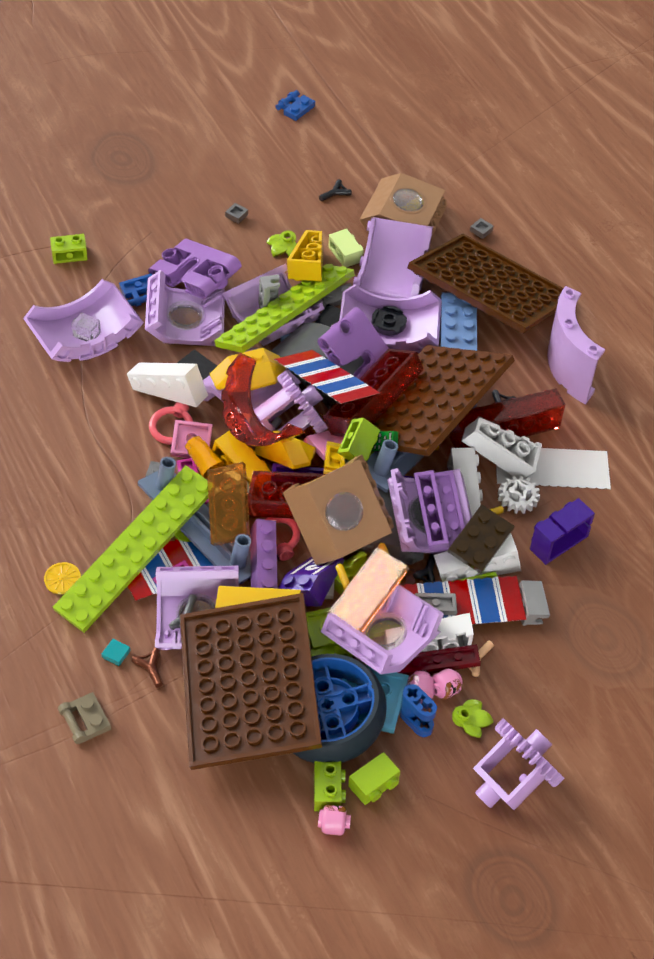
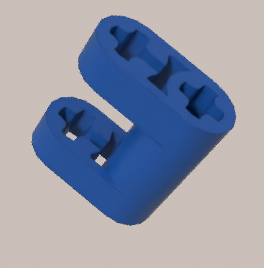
M414 684L407 685L403 689L400 717L418 736H430L434 728L433 719L436 716L437 705L419 686ZM423 707H424L426 710L430 708V709H431L430 713H429L428 711H424V710H423ZM420 724H422V725H426V724H427V725H428V728H426V727L420 728Z

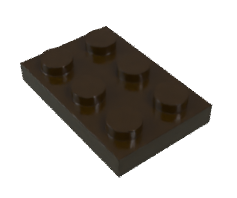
M481 504L449 547L448 553L482 574L515 526Z

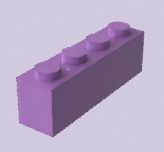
M256 519L250 529L251 587L278 589L276 521Z

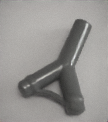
M189 595L183 614L193 612L197 599L196 595ZM180 616L169 624L171 630L181 628Z

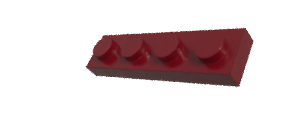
M475 644L420 652L408 665L397 673L411 676L416 671L436 673L448 668L458 670L481 666L478 646Z

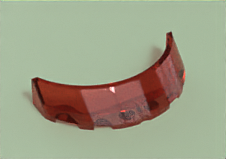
M239 353L228 366L226 371L228 377L225 388L221 392V401L224 402L222 415L227 428L230 429V433L237 440L251 446H267L304 433L302 428L290 423L286 424L279 433L268 430L260 423L254 413L251 402V380L256 360L243 353Z

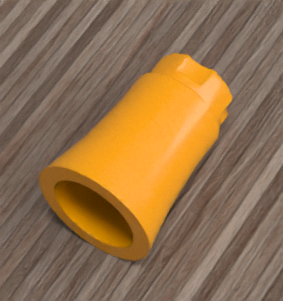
M199 435L187 441L185 448L202 477L208 479L221 471L225 463Z

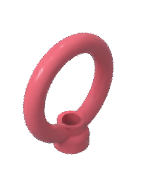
M176 402L174 407H164L156 411L149 422V430L153 438L160 443L172 445L173 437L161 435L156 427L157 422L166 414H173L177 418L183 417L185 421L193 422L191 415L188 413L189 406Z
M274 515L264 519L276 521V523H285L291 527L293 531L291 540L288 543H281L276 547L277 555L281 561L291 559L294 555L293 548L298 544L301 534L296 521L284 515Z

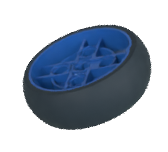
M339 654L312 656L321 738L324 739L322 740L323 748L295 752L293 754L312 763L315 761H341L343 763L364 753L379 736L386 718L387 704L385 693L375 674L360 661ZM341 679H347V681L357 684L358 686L352 688L347 682ZM369 712L363 723L349 733L356 725L359 715Z

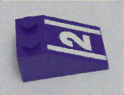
M310 557L285 574L278 589L301 590L305 597L306 606L321 607L338 574L335 568L336 565L343 564L345 560L344 558H339L315 565L313 558Z

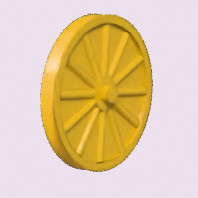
M56 563L49 567L44 575L45 586L52 593L63 595L81 577L79 569L71 563Z

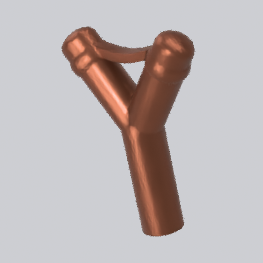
M153 648L152 652L146 655H134L131 661L148 670L154 686L159 688L163 685L156 669L160 650ZM150 656L149 662L144 660L145 658H148Z

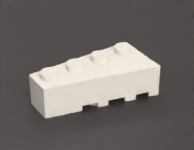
M138 363L127 373L132 389L193 407H197L208 396L197 364Z
M480 417L465 428L462 438L463 443L471 448L475 447V451L517 479L523 476L524 480L536 470L542 443H533L529 441L530 438L516 436L513 431L509 429L506 431L502 430L499 425Z
M475 447L452 448L447 467L450 470L460 469L473 516L481 505L480 501L483 500L482 489L479 490L478 483H481V474L477 472L479 456L475 454Z
M511 534L482 574L496 571L497 575L521 571L518 551ZM448 551L434 555L442 582L481 575L448 553Z
M470 613L442 618L438 627L441 633L421 652L472 645L474 633ZM404 626L385 631V649L394 647L401 642L405 635Z

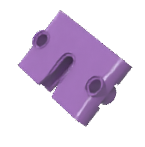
M184 239L174 248L163 251V260H158L148 269V272L154 275L161 270L165 273L166 285L174 287L183 282L186 293L206 299L216 289H222L227 286L228 279L242 265L239 259L233 255L189 239Z
M354 307L341 320L333 324L317 341L329 361L339 367L361 356L364 360L363 365L355 371L353 376L380 393L403 370V367L364 312L357 307Z

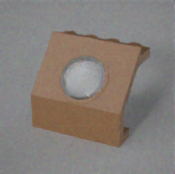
M404 173L382 178L359 220L366 230L368 221H371L373 217L433 227V236L448 205L443 197L445 190Z
M363 455L354 457L344 466L302 485H299V483L292 485L283 492L315 565L342 558L392 533L391 529L394 528L393 520L388 514L385 502L380 496L377 484L371 476Z

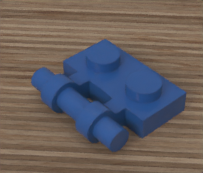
M298 90L287 94L285 99L279 100L275 107L277 110L284 109L285 116L297 121L315 107V101L305 95L299 98L300 93Z
M152 273L119 282V288L125 299L132 297V299L127 300L131 306L135 305L137 307L141 306V303L147 302V295L140 297L139 295L147 293L148 278L152 276Z

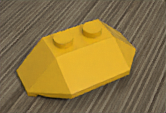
M259 348L228 356L210 373V377L215 388L218 390L224 389L230 392L243 393L276 384L278 382L277 377L286 368L283 364L274 360L280 358L279 355L265 348Z
M275 430L270 431V434L262 435L254 451L258 456L291 469L310 466L316 452V447L293 438L290 434H282L281 431Z

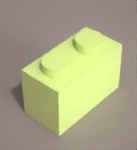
M348 229L329 234L328 247L342 266L349 267L360 263L361 256L364 254L363 247L357 243L354 235Z

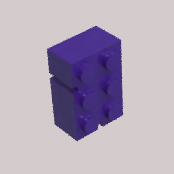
M579 498L573 502H568L558 512L554 511L549 518L539 521L534 526L530 550L545 565L589 536L595 513Z

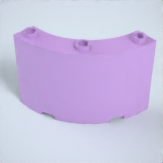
M376 217L371 218V221H368L367 224L369 236L365 254L360 259L361 269L358 276L354 277L353 285L356 284L370 293L389 298H407L419 295L424 277L414 274L407 267L410 261L425 254V251L428 252L433 227Z
M104 279L87 294L71 303L57 307L33 305L23 318L50 358L63 362H71V359L83 361L109 352L119 346L117 343L125 337L127 339L131 337L144 323L116 285Z
M355 284L343 291L339 320L354 307L361 309L370 322H372V314L378 308L382 309L383 306H393L401 309L407 317L406 328L403 332L391 336L383 335L379 332L378 334L395 357L408 356V353L418 352L419 354L427 345L439 346L442 300L431 290L413 297L389 298L370 293Z
M565 286L559 296L548 345V364L559 385L562 384L567 389L568 394L586 404L594 394L595 388L591 387L597 362L605 352V349L589 339L580 328L576 319L575 307L581 293Z

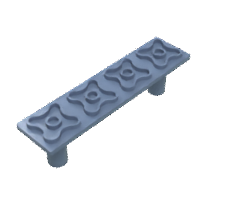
M385 440L380 452H374L366 462L377 487L384 492H388L387 479L392 477L390 470L398 468L402 476H404L424 455L397 451L398 444L395 441Z
M164 457L160 461L158 471L138 480V486L152 501L176 476V461L171 457ZM203 504L180 530L214 566H238L240 585L251 578V538L245 534L235 536L231 531L221 528L215 521L212 511Z

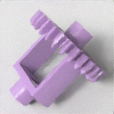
M286 370L277 377L283 389L254 409L261 422L254 426L252 431L259 440L262 435L270 434V431L277 430L268 419L278 411L284 410L286 405L296 399L294 404H300L298 410L304 411L278 429V431H281L282 434H290L294 438L310 425L314 426L313 429L316 433H321L328 429L326 423L313 407L323 400L320 393L312 384L302 391Z
M504 718L495 726V730L503 738L473 768L485 780L475 793L489 808H492L502 798L515 810L544 779L552 787H556L564 779L542 756L552 744L537 729L525 740ZM518 746L516 751L518 753L524 752L522 757L525 759L530 758L529 764H536V767L528 776L522 774L519 777L521 783L508 795L488 773L514 747Z

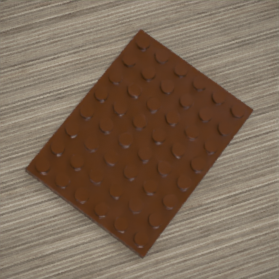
M461 234L410 261L407 267L414 274L424 277L428 282L440 286L444 291L456 295L458 299L470 303L471 306L479 308L487 315L495 317L501 323L507 324L514 328L515 331L523 334L556 313L558 299L564 289L465 234Z
M427 345L391 381L377 399L369 404L368 408L358 418H365L380 429V431L399 432L397 451L430 456L513 364L515 359L511 354Z
M303 593L180 614L188 754L191 770L323 748Z

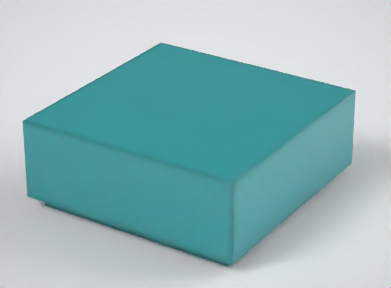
M112 638L101 653V656L105 660L120 666L131 649L129 646Z

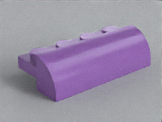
M434 470L414 473L428 547L434 552L448 551V548L465 527L453 470L434 473Z

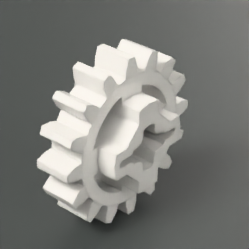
M513 476L512 480L506 478L505 482H501L498 489V501H502V507L508 506L507 511L514 509L515 514H517L518 510H521L525 514L526 509L531 512L533 507H537L540 489L535 488V482L529 483L530 478L523 480V476H520L519 479Z

